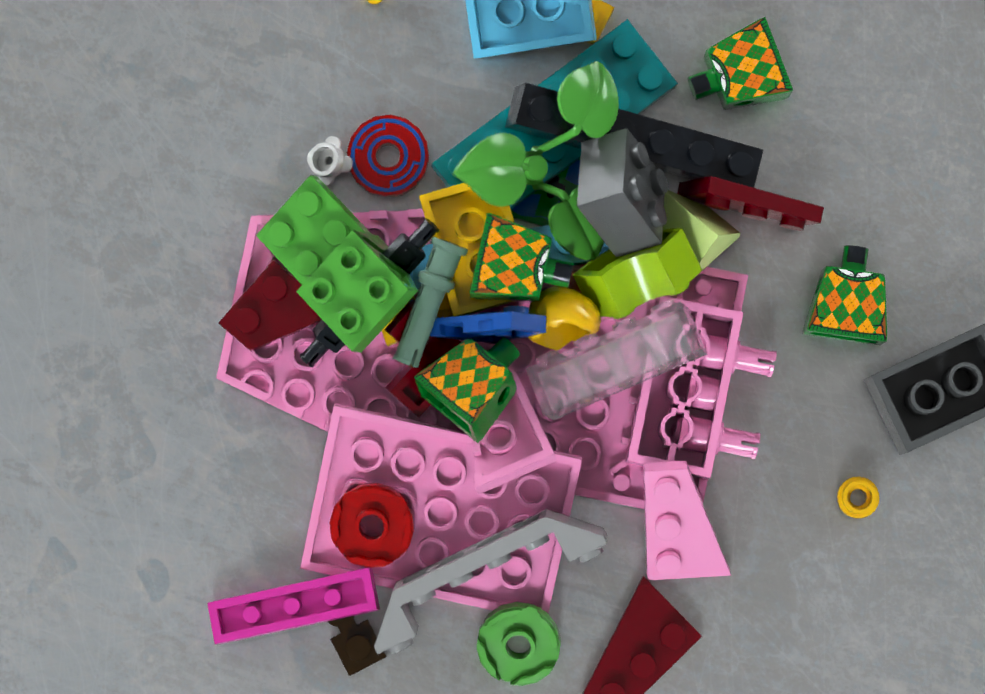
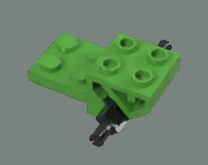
M310 175L258 232L256 236L302 285L296 292L322 319L313 329L316 339L300 354L301 359L306 364L314 367L329 349L337 353L344 345L352 352H362L418 292L410 274L426 257L423 247L432 236L439 232L438 227L432 221L430 222L429 219L425 218L424 222L410 237L401 233L388 246L378 235L371 234L317 176Z

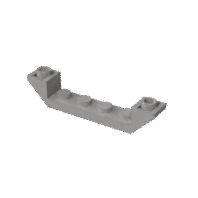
M545 509L397 581L374 645L377 654L388 649L391 654H395L413 644L412 638L416 636L419 626L407 604L411 601L413 606L422 604L436 595L435 589L447 583L452 588L459 586L474 577L472 571L486 564L489 569H493L508 562L512 558L510 553L525 546L527 551L542 546L550 540L548 534L553 532L568 562L579 558L580 562H586L603 552L602 546L607 544V534L604 528Z

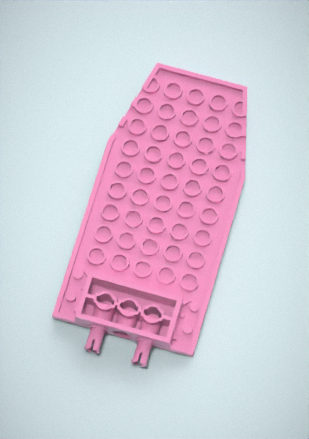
M407 209L406 211L377 210L352 213L371 234L378 235L388 246L401 233L410 237L425 219L423 209ZM274 215L251 216L232 306L272 260L292 275L256 236ZM585 264L573 265L568 288L580 293L581 291L573 274ZM706 267L690 282V286L684 292L674 296L666 295L649 300L636 307L628 316L620 319L601 317L599 331L595 335L587 336L580 342L571 341L560 350L541 346L531 341L528 337L511 340L520 352V356L512 364L553 451L582 457L575 490L576 496L645 510L643 463L686 461L701 499L704 502L707 481L711 478L715 455H718L719 451L756 459L758 448L743 445L741 442L757 445L760 443L761 434L724 427L722 422L731 373H734L735 369L771 378L775 365L760 363L758 360L773 363L776 361L777 351L742 346L738 340L744 313L741 310L748 275ZM543 283L541 291L556 285ZM515 301L469 315H476L482 312H503V308L507 306H525L529 308L531 301ZM318 323L301 329L300 332L288 337L272 341L269 345L252 352L226 330L216 378L326 432L329 430L335 403L462 431L432 405L418 418L385 388L406 364L393 359L399 343L387 346L382 331L362 352H352L346 345L337 353L329 349L314 367H310L309 364H306L301 359L300 354L316 339L313 329ZM476 342L487 352L495 345L491 343Z

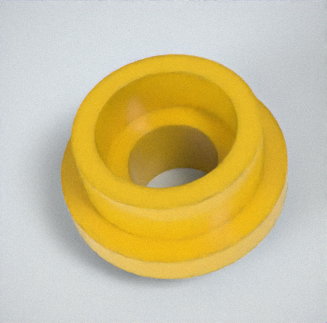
M852 477L845 480L839 487L837 503L841 511L847 516L864 518L876 510L879 504V492L871 480L865 477ZM854 490L862 491L865 496V500L860 506L854 505L850 500V495Z

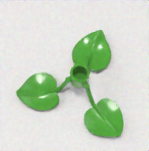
M594 61L569 73L558 90L557 101L560 114L565 121L575 124L571 130L542 145L533 146L531 151H525L522 141L512 134H493L480 141L468 151L453 172L458 179L467 184L482 200L494 206L503 207L515 203L524 193L526 185H532L534 190H542L559 197L562 202L555 204L548 214L551 233L564 250L582 260H595L601 252L604 241L577 207L578 187L568 196L564 190L543 182L548 171V164L542 154L577 136L581 130L591 138H600L613 127L619 108L617 88L611 74L598 61Z

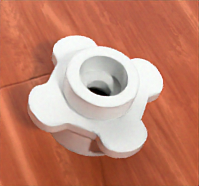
M334 136L328 137L325 143H319L314 146L307 155V162L311 170L318 175V178L326 186L332 185L335 177L342 172H349L353 165L352 158L346 156L341 148V140ZM329 157L333 160L330 165L327 164Z

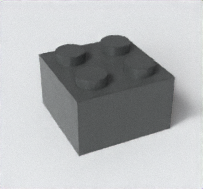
M628 128L582 142L577 207L616 257H620L662 244L663 225L667 222L664 209V195L668 192V181L663 170L657 169L649 159L644 144L642 142L638 143Z

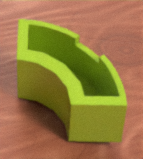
M672 228L663 230L662 244L620 257H616L609 249L596 257L595 260H591L573 274V277L581 293L596 304L600 317L620 319L628 316L636 307L649 300L666 295L674 296L684 292L690 286L689 282L702 271V268L683 229Z

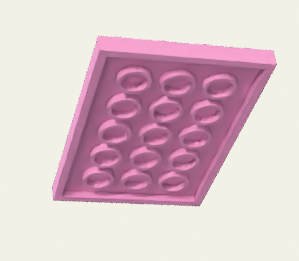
M335 403L300 568L328 575H337L365 568L352 564L343 557L344 555L334 545L330 532V519L335 504L346 491L360 484L380 483L394 488L406 498L413 511L415 530L408 549L403 555L387 566L372 568L375 585L394 589L397 581L545 509L570 516L582 457L553 451L556 457L555 462L478 495L475 488V460L472 438L465 432ZM367 515L361 519V529L366 535L378 536L384 531L383 521L378 516ZM554 532L548 534L550 540L542 546L527 551L525 546L510 553L512 558L508 562L496 568L489 569L486 564L472 571L474 577L459 586L452 588L447 583L435 589L436 595L433 598L488 610H495L504 604L522 602L534 604L549 613L562 548Z

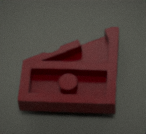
M272 260L218 323L252 352L269 345L272 341L300 332L301 329L316 324L322 319L296 292L302 285L278 263Z

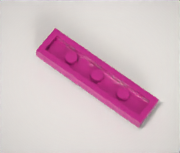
M364 568L207 603L214 643L217 645L380 610L372 568Z

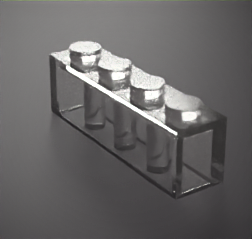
M674 300L664 301L650 309L652 314L636 320L635 317L625 318L613 324V331L599 337L597 334L586 335L577 339L573 343L574 348L563 353H559L558 350L550 351L535 359L536 364L526 368V372L543 416L556 420L707 355L690 309L681 301L675 303Z

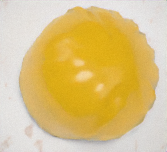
M561 286L547 288L541 291L539 301H531L529 306V314L546 316V333L529 336L528 338L541 346L560 350L571 341L580 342L587 336L595 335L599 331L601 323L600 312L590 298L574 289Z

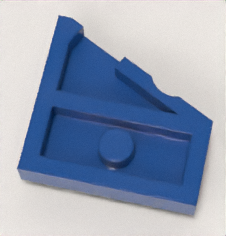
M507 306L503 308V312H482L476 315L436 318L430 336L458 340L472 339L475 342L496 344L502 337L511 341L546 333V316L529 314V308L525 306Z

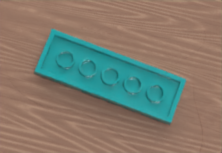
M627 19L537 86L558 91L561 83L569 73L594 61H598L606 67L615 82L619 100L618 109L641 114L676 88L678 83ZM509 106L432 162L431 167L446 187H451L464 183L453 174L462 158L476 144L493 134L509 133L516 136L522 141L525 151H531L533 146L542 145L549 140L505 128L510 109ZM561 143L543 152L542 156L548 164V171L543 182L547 184L578 161L581 157V149ZM526 185L522 196L510 205L511 210L537 190H534L532 185Z

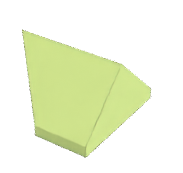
M670 190L665 193L664 209L667 222L663 225V230L672 228L683 229L702 271L740 237V232L711 208Z

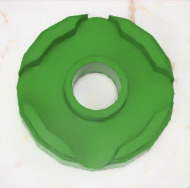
M513 602L501 605L487 615L479 628L476 648L480 663L492 677L499 681L501 678L504 681L510 682L511 685L523 686L537 683L551 673L559 658L561 637L557 624L546 611L534 604ZM519 635L528 639L531 646L527 651L517 653L508 647L507 641L511 637Z

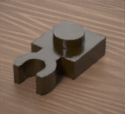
M355 616L327 621L329 624L338 627L340 634L330 640L349 676L387 657L385 652L377 654L374 648L377 636L369 620L367 619L357 625L354 620Z

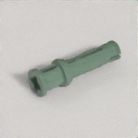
M432 236L430 242L433 248L425 270H420L418 274V282L421 283L397 350L393 355L394 360L409 366L411 364V366L416 368L420 365L419 362L445 293H450L454 289L453 277L461 256H466L468 252L466 248Z

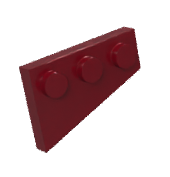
M713 176L679 182L677 194L704 204L707 207L741 212L742 216L755 220L766 221L767 218L778 220L781 227L797 231H804L806 225L820 224L824 210L822 206Z
M642 576L582 694H644L702 637L644 576Z

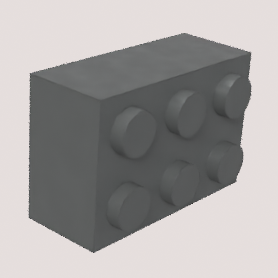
M985 324L864 379L899 455L915 450L985 417Z

